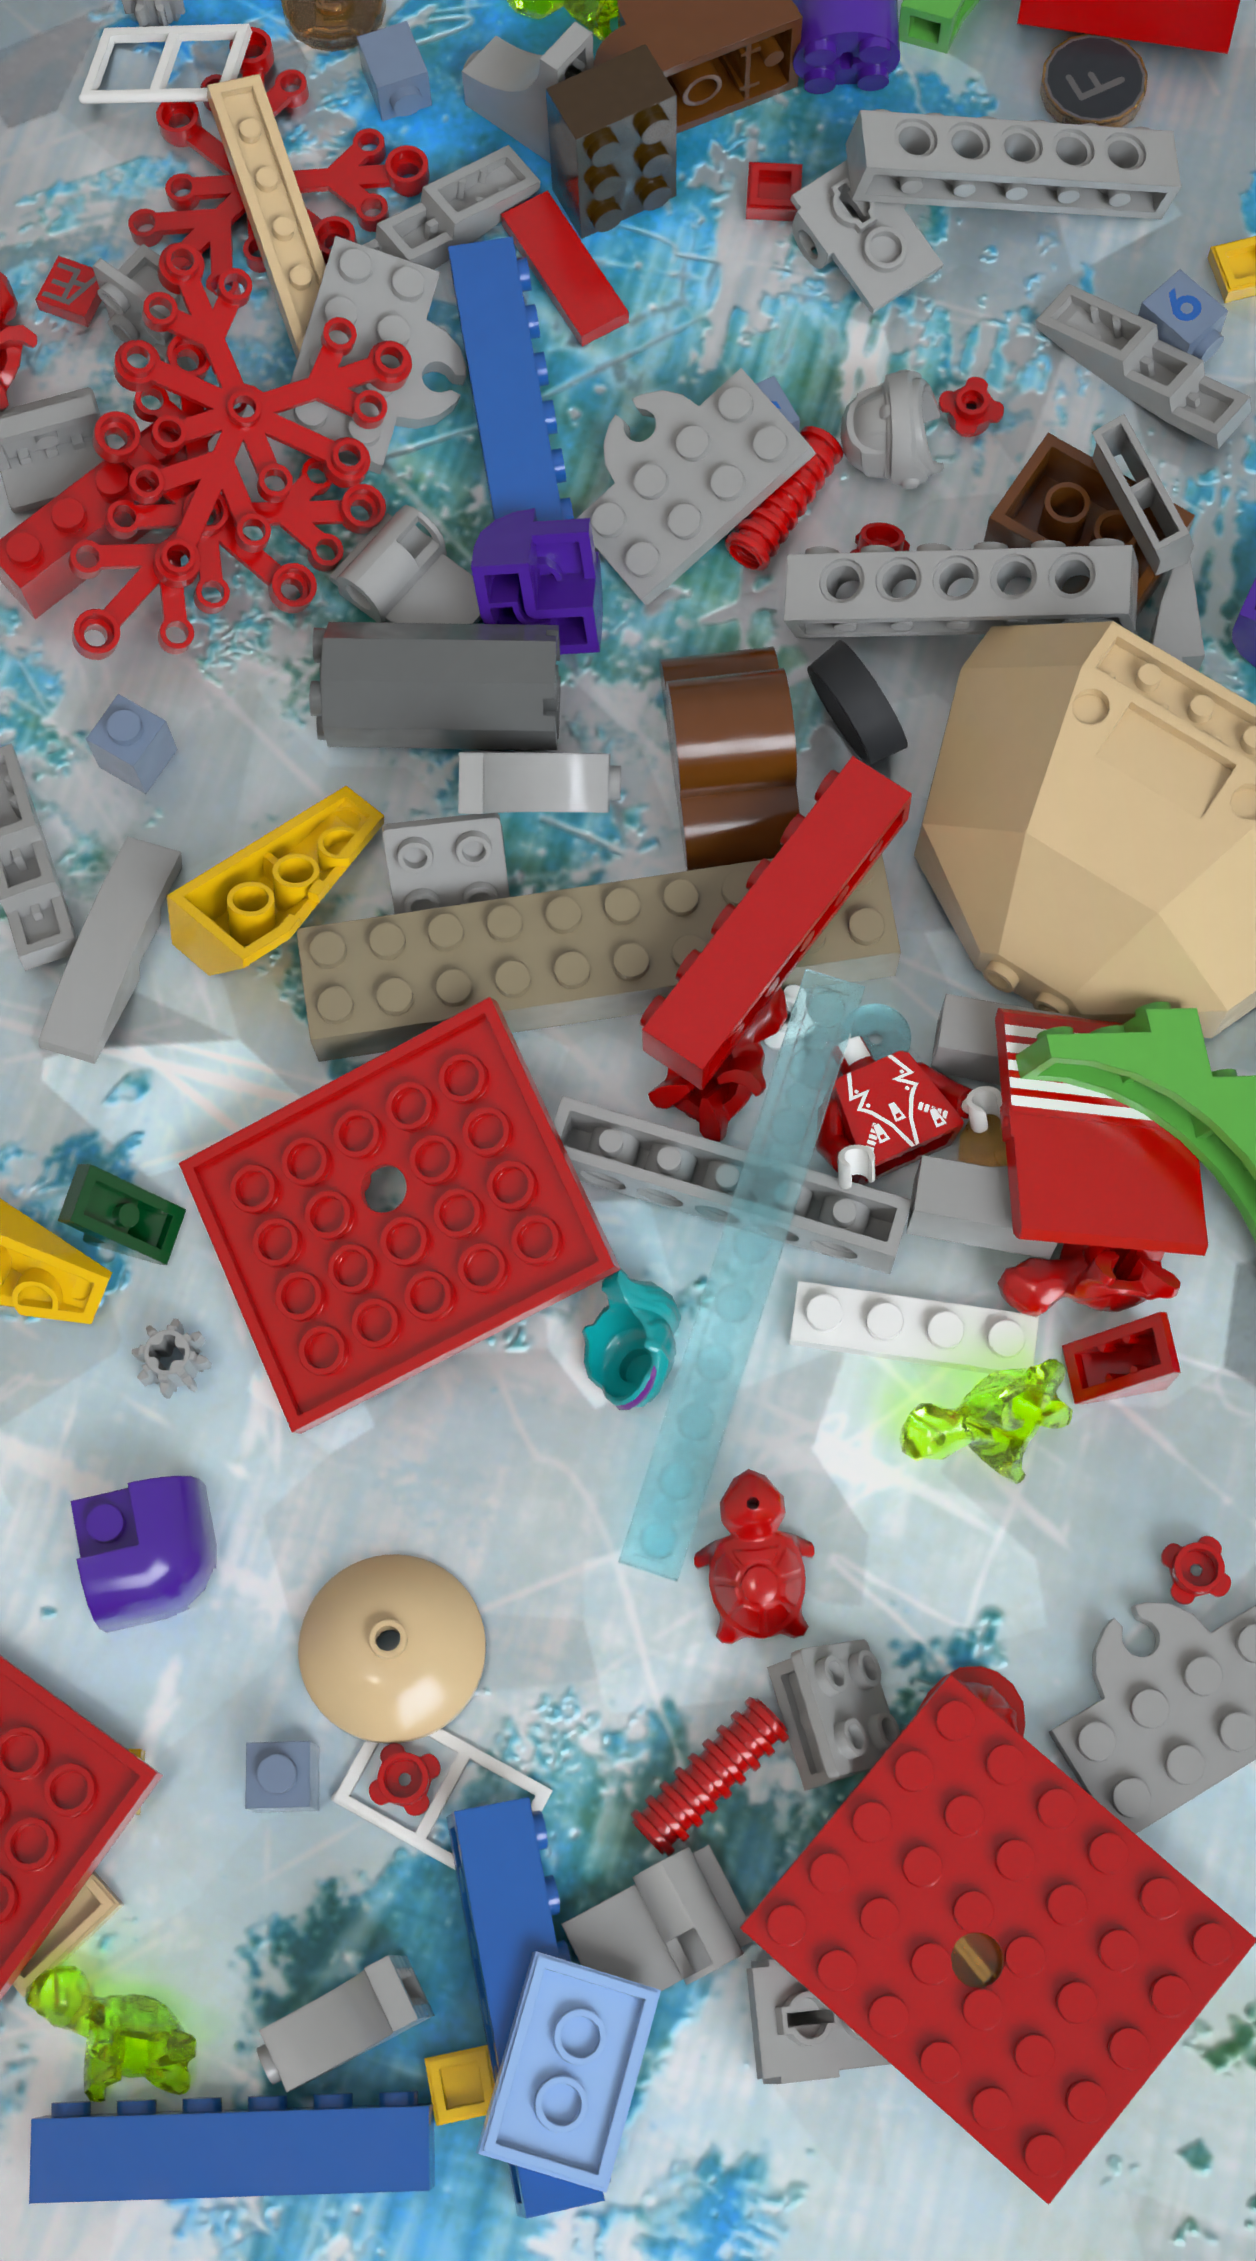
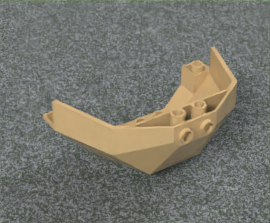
M1114 621L991 626L960 670L914 852L917 862L974 967L983 973L984 978L989 984L1006 993L1013 991L1031 1002L1036 1010L1093 1020L1126 1023L1135 1017V1010L1143 1005L1154 1002H1169L1172 1009L1197 1008L1203 1037H1215L1256 1007V705Z

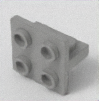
M142 244L118 270L100 258L92 267L100 288L97 291L98 295L105 304L110 318L108 321L110 329L124 343L129 340H143L150 343L157 350L160 360L164 362L168 345L176 335L167 331L155 332L145 325L142 318L145 299L151 293L165 292L175 299L179 310L187 314L189 313L182 296L171 293L160 283L157 273L160 255ZM204 287L213 309L218 296ZM155 305L150 308V313L158 319H165L170 316L169 310L162 305ZM189 357L177 359L178 365L184 370L192 371L197 368L195 362Z
M91 388L75 390L5 409L3 412L0 411V473L8 503L13 513H20L46 505L104 460L96 453L92 443L94 428L101 416Z
M498 813L470 814L389 823L383 826V840L394 914L510 897L503 829Z
M865 1639L802 1648L792 1652L790 1659L767 1667L784 1725L788 1729L787 1734L789 1735L790 1745L804 1791L870 1770L900 1734L899 1726L895 1718L890 1714L880 1683L881 1669L879 1663L871 1653L868 1642Z

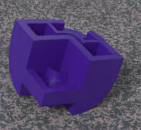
M532 508L507 514L494 520L483 529L474 545L471 571L479 613L484 624L559 625L560 655L600 652L603 623L602 579L599 551H595L590 518L537 521L536 510Z
M192 1476L150 1478L129 1482L128 1488L70 1501L80 1558L76 1559L80 1580L88 1608L99 1629L108 1633L168 1619L190 1609L188 1606L205 1590L213 1569L216 1568L217 1543L206 1485L200 1479Z

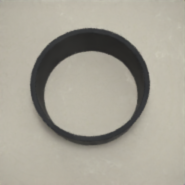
M838 640L808 666L807 671L810 680L825 709L846 741L866 764L871 765L908 747L902 726L884 693L863 662L844 641Z

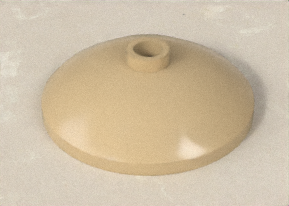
M399 1554L374 1556L361 1560L332 1577L311 1602L303 1619L298 1642V1659L302 1679L307 1692L321 1713L344 1732L362 1740L383 1744H399L424 1738L437 1732L454 1720L474 1695L482 1677L486 1658V1638L481 1615L476 1603L462 1583L435 1563L422 1558ZM387 1630H393L400 1634L399 1645L391 1651L381 1650L377 1646L378 1637Z

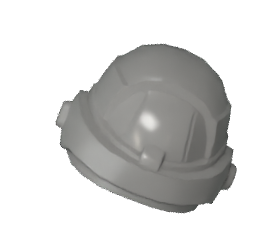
M907 369L887 374L883 383L857 393V396L846 406L841 419L840 439L842 449L850 464L863 472L867 477L889 478L892 483L900 485L904 489H915L919 487V484L928 481V476L940 473L944 469L943 463H937L931 457L924 423L940 418V409L932 388L922 378L921 374Z

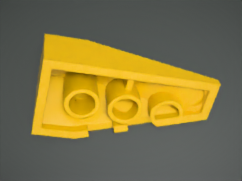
M347 785L168 894L167 904L172 944L209 976L247 967L293 936L383 826L384 815Z
M0 1198V1306L14 1307L23 1316L92 1324L113 1272Z

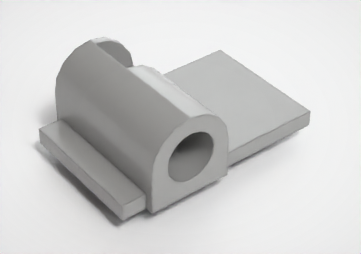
M847 160L791 196L790 200L798 210L793 220L792 231L803 256L818 269H822L834 260L872 314L942 269L944 265L905 211L907 204L851 200ZM815 248H817L818 256L812 252Z
M409 505L402 506L393 517L386 513L382 521L364 537L329 576L330 581L338 586L339 594L377 623L478 624L482 619L479 613L473 576L446 556L445 541L439 529L422 512ZM420 522L432 537L424 534L415 524Z
M710 1845L694 1853L687 1847L632 1877L635 1885L561 1924L582 1966L661 1991L681 1980H684L686 1985L698 1980L743 1955L744 1953L741 1948L753 1942L739 1928L747 1917Z
M775 1959L751 1961V1968L746 1969L757 2079H763V2084H786L840 2077L839 2070L891 2064Z

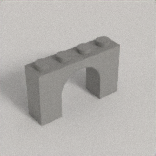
M946 994L937 1020L931 1068L944 1075L1000 1085L995 1017L998 1008L1069 1017L1076 1016ZM922 1155L914 1178L911 1196L912 1204L909 1210L906 1234L1045 1259L1051 1258L1058 1243L1022 1240L1013 1234L1007 1166H981Z

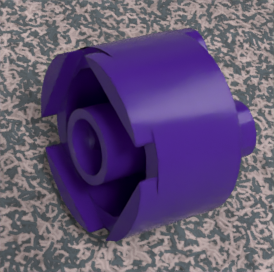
M792 0L803 17L801 41L794 53L793 68L796 74L804 80V89L807 92L825 94L834 90L836 85L857 84L864 91H878L888 85L889 74L895 70L900 61L897 0Z

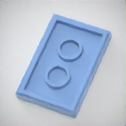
M537 1951L533 1952L476 2153L607 2193L661 1990Z

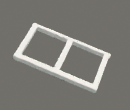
M249 24L104 28L82 92L79 95V101L81 104L208 101L207 88L166 89L181 43L183 41L234 40L220 82L233 80L238 77L252 35L251 27ZM165 42L150 89L99 90L115 43Z
M440 1729L428 1735V1737L454 1750L458 1754L416 1832L407 1829L350 1797L379 1743L365 1740L339 1789L331 1797L334 1803L456 1870L453 1854L427 1840L469 1760L535 1795L531 1803L532 1812L543 1811L553 1790Z

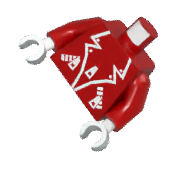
M856 1036L842 1042L831 1052V1056L843 1076L831 1083L823 1104L818 1109L816 1150L838 1172L840 1188L849 1189L852 1187V1182L860 1185L872 1183L878 1178L920 1160L922 1155L929 1156L951 1146L964 1125L962 1118L970 1119V1125L974 1132H985L988 1129L986 1114H994L1001 1119V1092L991 1086H982L974 1090L968 1088L923 1062H916L910 1053L904 1050L897 1051L875 1061L863 1038Z

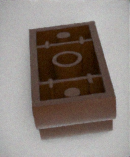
M617 0L618 29L614 30L603 40L594 59L595 67L646 44L677 95L676 134L798 87L799 76L793 68V57L801 41L803 17L792 0Z
M771 646L660 659L659 671L686 871L774 858L783 847L780 844V840L791 820L800 813L796 786L797 752L792 703L787 676L784 668H779L775 648Z

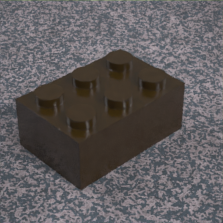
M646 44L546 88L552 190L581 239L596 232L609 231L615 228L622 220L644 210L658 209L669 199L676 196L677 95Z

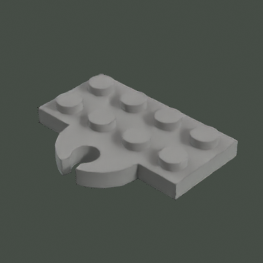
M335 236L290 383L309 377L322 348L321 335L323 328L330 319L335 317L349 320L355 326L357 332L352 351L348 355L343 356L339 367L368 358L370 350L379 342L395 341L403 345L410 353L412 369L404 386L396 391H381L371 383L350 389L358 394L365 390H374L385 398L387 413L382 424L375 429H363L354 422L352 417L318 401L281 412L280 416L334 441L343 437L359 440L366 446L370 454L371 461L368 471L381 474L395 426L418 429L435 425L452 413L461 395L453 390L434 392L424 384L422 379L429 372H439L445 375L452 384L463 385L466 379V364L460 347L446 330L427 320L440 272ZM334 330L329 333L331 340L337 344L348 342L347 335L342 331ZM383 355L381 357L382 363L388 368L393 369L400 366L398 359L392 355ZM363 403L360 405V410L364 415L368 417L379 415L378 408L374 404ZM343 451L338 454L341 462L350 465L358 463L356 455L350 451Z
M742 368L700 406L683 394L664 390L641 394L633 398L632 401L643 416L652 417L656 420L654 433L644 441H632L630 427L616 414L609 423L603 444L605 466L615 483L576 519L590 518L594 546L646 606L654 601L816 454L810 444Z
M1146 1602L1131 1607L1135 1620L1148 1625L1155 1637L1154 1648L1145 1657H1138L1128 1652L1122 1641L1123 1627L1115 1618L1111 1619L1102 1629L1092 1654V1677L1101 1700L1049 1731V1734L1082 1788L1135 1834L1256 1760V1605L1211 1633L1194 1614L1173 1604Z

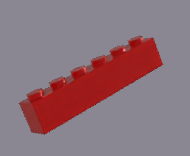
M854 756L851 757L840 773L834 769L831 770L819 785L814 796L817 803L805 817L800 813L797 814L785 829L780 840V844L783 847L772 861L766 858L762 859L754 868L746 883V889L749 891L737 906L729 903L720 912L711 928V934L714 936L703 951L700 952L697 949H693L683 960L675 976V979L679 981L666 998L658 995L649 1004L640 1020V1026L643 1027V1051L700 1090H703L906 823L909 816L912 793Z

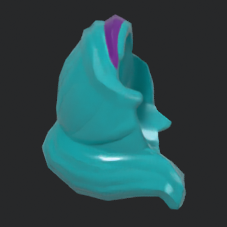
M621 1269L605 1277L602 1281V1291L607 1295L609 1305L602 1309L593 1324L584 1327L582 1334L585 1340L584 1365L588 1378L597 1387L602 1389L605 1398L615 1405L618 1410H630L634 1407H644L660 1393L662 1385L668 1378L675 1362L676 1343L673 1335L679 1328L682 1317L671 1294L652 1281L630 1279Z

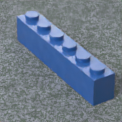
M513 236L448 246L452 281L493 519L496 520L512 512L532 508L536 510L537 521L574 519L570 497L560 499L557 483L566 482L562 449L551 450L548 436L558 433L553 400L542 401L540 387L549 385L544 352L534 353L531 339L540 338L536 305H525L523 292L532 291L527 257L516 258Z
M529 1797L454 1811L446 1817L494 2083H496L532 1953L537 1951L571 1962L565 1940L556 1942L552 1915L560 1913L559 1894L553 1875L544 1876L539 1850L548 1848L547 1830L542 1812L540 1810L532 1812ZM508 2163L516 2212L519 2217L527 2219L605 2201L604 2194L601 2191Z
M418 2091L379 2092V2105L353 2106V2093L313 2094V2107L287 2108V2095L248 2096V2109L222 2110V2097L182 2099V2111L156 2112L157 2099L117 2101V2113L91 2114V2101L51 2103V2115L31 2119L29 2204L430 2191L435 2186L432 2103L418 2104Z

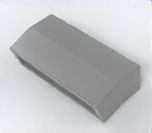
M1125 414L1094 430L1092 434L1096 441V446L1092 459L1155 576L1188 563L1194 547L1190 533ZM1117 455H1122L1137 484L1129 486L1114 459ZM1150 507L1166 539L1159 542L1143 512L1145 508Z

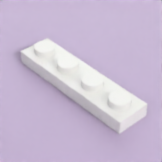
M798 1281L789 1345L1030 1380L1033 1375L1039 1316L1033 1317L1017 1312Z

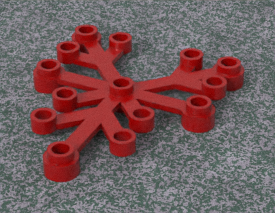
M251 27L252 35L239 73L243 74V77L260 74L265 88V75L274 63L272 42L270 36L264 30ZM230 40V44H229L230 50H231V47H232V44H233V41H234V40ZM295 69L281 72L275 80V85L266 93L274 117L285 107L297 108L307 101L309 91L306 77L302 72ZM214 74L206 77L202 81L200 88H207V85L219 83L222 75ZM289 86L300 87L299 89L293 92L285 91V89ZM162 102L157 108L156 119L164 140L176 147H191L226 175L192 177L185 173L173 175L168 179L165 190L170 206L176 211L155 212L151 209H139L128 220L129 230L133 241L139 246L142 244L147 247L155 246L162 240L163 235L188 234L181 242L194 246L201 255L210 247L211 274L206 280V288L217 295L215 290L217 289L220 275L225 270L233 268L232 225L246 210L223 143L202 127L198 107L195 102ZM203 102L204 106L211 111L209 102ZM372 128L362 129L357 132L353 138V144L328 168L293 170L300 193L331 192L356 212L360 227L368 232H376L377 223L389 218V211L384 197L379 194L369 193L365 189L391 187L402 196L413 197L422 192V188L428 185L430 179L427 156L421 149L415 146L404 145L395 148L388 154L385 164L379 165L386 157L385 141L383 135L378 130ZM369 144L378 146L372 151L362 150L364 146ZM406 174H413V175H415V176L409 177V178H403V177H402V176H404V175H406ZM179 190H190V193L185 196L175 195ZM226 198L215 209L193 210L197 207L200 200ZM306 208L326 265L331 252L329 248L333 245L335 236L357 243L355 229L347 219L339 216L320 219ZM371 209L381 211L376 216L365 215V212ZM247 216L248 239L243 245L246 264L252 271L264 273L266 269L262 257L252 256L259 248ZM146 224L154 226L146 232L138 231L141 226ZM176 257L172 260V264L180 270H186L191 265V262L186 258ZM231 281L225 284L232 287L228 291L230 294H241L238 282Z
M183 242L170 244L162 251L157 273L159 281L165 289L182 296L189 314L178 309L177 303L171 295L165 292H154L148 295L144 301L142 318L145 325L155 332L167 331L202 347L220 388L161 361L157 350L150 343L143 340H129L123 343L116 351L113 367L116 380L127 390L142 392L157 385L208 409V411L184 419L174 415L159 417L152 427L151 442L160 453L173 455L181 451L185 444L221 433L214 450L160 469L153 465H140L130 475L129 492L133 499L141 504H153L164 493L199 482L175 537L161 542L155 552L153 561L154 573L160 582L171 588L186 587L196 579L201 564L197 545L221 492L236 525L235 539L239 547L247 552L255 553L263 550L268 544L271 526L264 516L256 513L235 464V459L242 443H244L258 477L257 491L267 502L279 503L284 501L289 496L293 484L290 471L285 466L277 463L267 437L323 462L324 473L327 479L334 485L341 488H350L358 485L365 479L371 461L369 451L362 442L350 437H343L334 441L278 415V413L318 401L352 417L354 422L363 429H375L382 424L387 413L385 398L374 390H365L358 394L350 389L371 383L381 391H396L404 386L412 369L410 353L403 345L395 341L379 342L370 350L368 358L339 367L343 356L348 355L352 351L357 332L355 326L349 320L335 317L330 319L323 328L321 335L322 348L308 378L266 392H262L255 386L245 384L225 339L238 309L246 305L250 299L252 280L242 269L229 268L225 270L219 277L217 285L218 298L212 309L201 283L205 267L204 259L194 246ZM176 257L186 258L191 262L192 267L188 270H179L172 264V260ZM231 281L238 282L245 291L240 295H233L225 289L224 285ZM155 305H162L169 310L170 316L165 319H158L150 313V308ZM334 330L342 331L347 335L348 342L337 344L331 340L329 333ZM132 354H140L147 359L148 364L143 368H135L129 364L127 358ZM383 355H392L398 359L400 366L393 369L388 368L382 363L381 357ZM238 403H246L252 407L254 414L250 417H241L234 411L233 407ZM363 403L374 404L378 408L379 415L375 417L364 415L360 410V405ZM165 427L173 428L179 434V439L175 442H166L160 438L158 432ZM343 451H350L356 455L358 463L353 466H347L340 461L338 454ZM269 476H277L282 479L285 488L280 491H273L266 486L264 480ZM141 477H149L156 482L157 488L152 492H144L137 487L136 481ZM248 525L257 526L263 532V538L257 541L249 540L243 534V528ZM172 551H181L187 556L189 562L182 567H177L168 561L167 555Z
M178 336L170 341L164 362L203 380L211 366L204 349ZM189 357L195 362L197 368L192 371L184 370L178 365L177 359ZM157 385L146 391L136 392L133 401L134 412L141 420L146 422H155L163 415H174L184 419L208 411V409L204 410V407L180 396L181 409L169 400L167 391ZM147 395L154 396L160 401L161 407L156 410H150L142 404L141 398ZM240 403V406L235 408L234 411L242 417L248 404ZM112 411L98 419L94 428L92 443L96 453L102 459L111 463H125L132 470L144 464L153 465L158 469L165 467L139 444L140 429L137 422L130 415L119 411ZM165 427L170 433H172L177 439H179V434L176 430H174L173 428ZM112 434L118 435L124 440L125 446L121 449H113L106 444L105 437ZM215 435L185 444L186 460L208 453V442ZM310 458L304 463L299 473V478L292 485L290 494L284 501L279 503L252 502L256 513L264 516L270 526H280L308 550L307 558L313 568L322 572H328L335 569L344 553L343 545L336 536L323 533L315 525L343 524L346 529L353 533L368 534L382 521L386 512V502L380 491L368 484H358L350 487L345 492L342 500L310 501L314 496L325 494L332 485L327 477L326 482L321 484L310 480L307 471L318 469L324 473L323 462ZM141 477L154 489L157 488V484L152 478ZM199 482L162 494L171 504L135 505L128 500L113 502L109 506L105 518V526L108 532L116 538L128 539L134 536L138 529H175L168 538L175 537ZM220 493L211 513L213 523L206 525L197 545L201 557L198 572L199 582L193 595L197 608L207 614H216L225 608L229 600L230 589L222 576L219 545H221L269 587L270 599L279 610L286 613H299L305 610L310 605L317 590V583L313 573L307 567L298 563H288L281 566L263 550L251 553L240 548L235 539L236 525L223 494ZM351 507H363L368 512L369 519L365 521L355 519L351 514ZM117 512H126L132 517L134 523L129 527H121L115 523L113 515ZM81 540L72 547L68 560L69 567L74 575L82 579L95 578L102 570L139 569L103 610L90 609L80 614L76 619L72 631V642L75 649L82 656L91 660H101L109 657L118 645L120 627L158 584L160 586L163 622L158 632V643L164 651L170 654H181L188 650L194 638V629L187 620L184 587H168L160 582L154 573L153 561L156 549L160 543L99 545L91 540ZM319 545L329 546L333 550L335 558L332 560L320 558L316 552V547ZM172 551L167 555V558L172 565L181 567V559L185 554L181 551ZM81 552H89L95 556L97 564L90 568L83 567L78 563L76 556ZM286 584L294 585L300 592V598L296 600L287 599L282 594L281 587ZM206 587L216 588L220 592L222 600L216 603L208 602L202 595V589ZM170 627L180 628L185 633L186 640L182 643H173L167 638L166 630ZM90 630H97L105 637V643L101 646H92L87 643L84 634Z

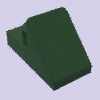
M78 1164L57 1221L84 1232L83 1241L87 1244L159 1265H167L186 1209L94 1165Z

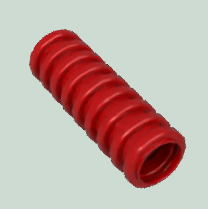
M805 426L800 431L802 437L810 444L816 454L735 526L734 532L725 539V546L728 552L739 564L756 571H764L768 568L771 560L770 557L777 555L780 544L787 540L789 531L796 527L798 518L807 511V504L814 501L816 491L822 489L825 484V478H828L833 473L834 466L842 460L844 452L841 445L833 435L824 429Z
M749 1697L745 1701L747 1709L742 1713L734 1711L730 1715L733 1722L728 1727L721 1724L716 1729L719 1736L713 1742L707 1738L702 1743L705 1750L699 1756L692 1753L688 1757L691 1764L685 1770L681 1767H677L673 1773L677 1778L670 1784L667 1781H663L659 1785L662 1792L656 1798L649 1795L645 1799L648 1806L642 1812L635 1809L630 1814L633 1818L632 1823L662 1855L665 1853L667 1856H671L675 1852L672 1845L678 1839L685 1842L690 1837L686 1831L692 1825L700 1828L704 1824L701 1818L704 1813L709 1811L711 1814H714L718 1810L716 1802L721 1797L728 1800L732 1796L730 1788L735 1783L742 1786L747 1781L744 1774L749 1769L756 1772L761 1767L758 1760L763 1755L770 1758L775 1753L772 1746L777 1741L784 1744L789 1739L788 1729L758 1698L755 1700Z

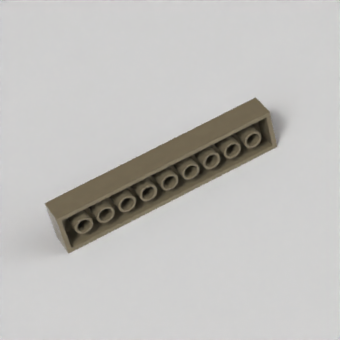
M882 854L782 984L781 988L783 991L789 985H798L804 989L896 976L901 950ZM761 860L298 928L296 932L309 1035L319 1062L387 1052L488 997L498 1002L511 1033L643 1014L655 997L661 995L666 998L679 982L675 979V976L686 956L693 949L702 952L714 935L711 934V928L720 912L729 903L734 906L740 903L749 891L746 889L747 880Z

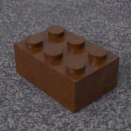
M1048 432L990 515L984 542H999L1007 545L1008 548H1031V544L1036 541L1054 540L1064 543L1066 547L1089 546V543L1096 539L1110 538L1120 540L1124 545H1133L1139 564L1137 618L1168 571L1155 576L1092 457ZM1124 475L1130 487L1137 484L1136 481ZM1173 503L1187 530L1190 532L1195 515ZM1150 507L1143 509L1159 542L1166 539ZM1084 575L1070 577L1063 584L1061 591L1068 594L1078 593L1085 589L1090 578Z

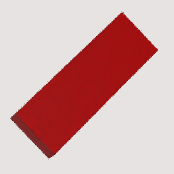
M548 190L501 214L503 228L509 237L513 236L514 244L521 255L527 257L528 266L582 347L629 323L628 310Z

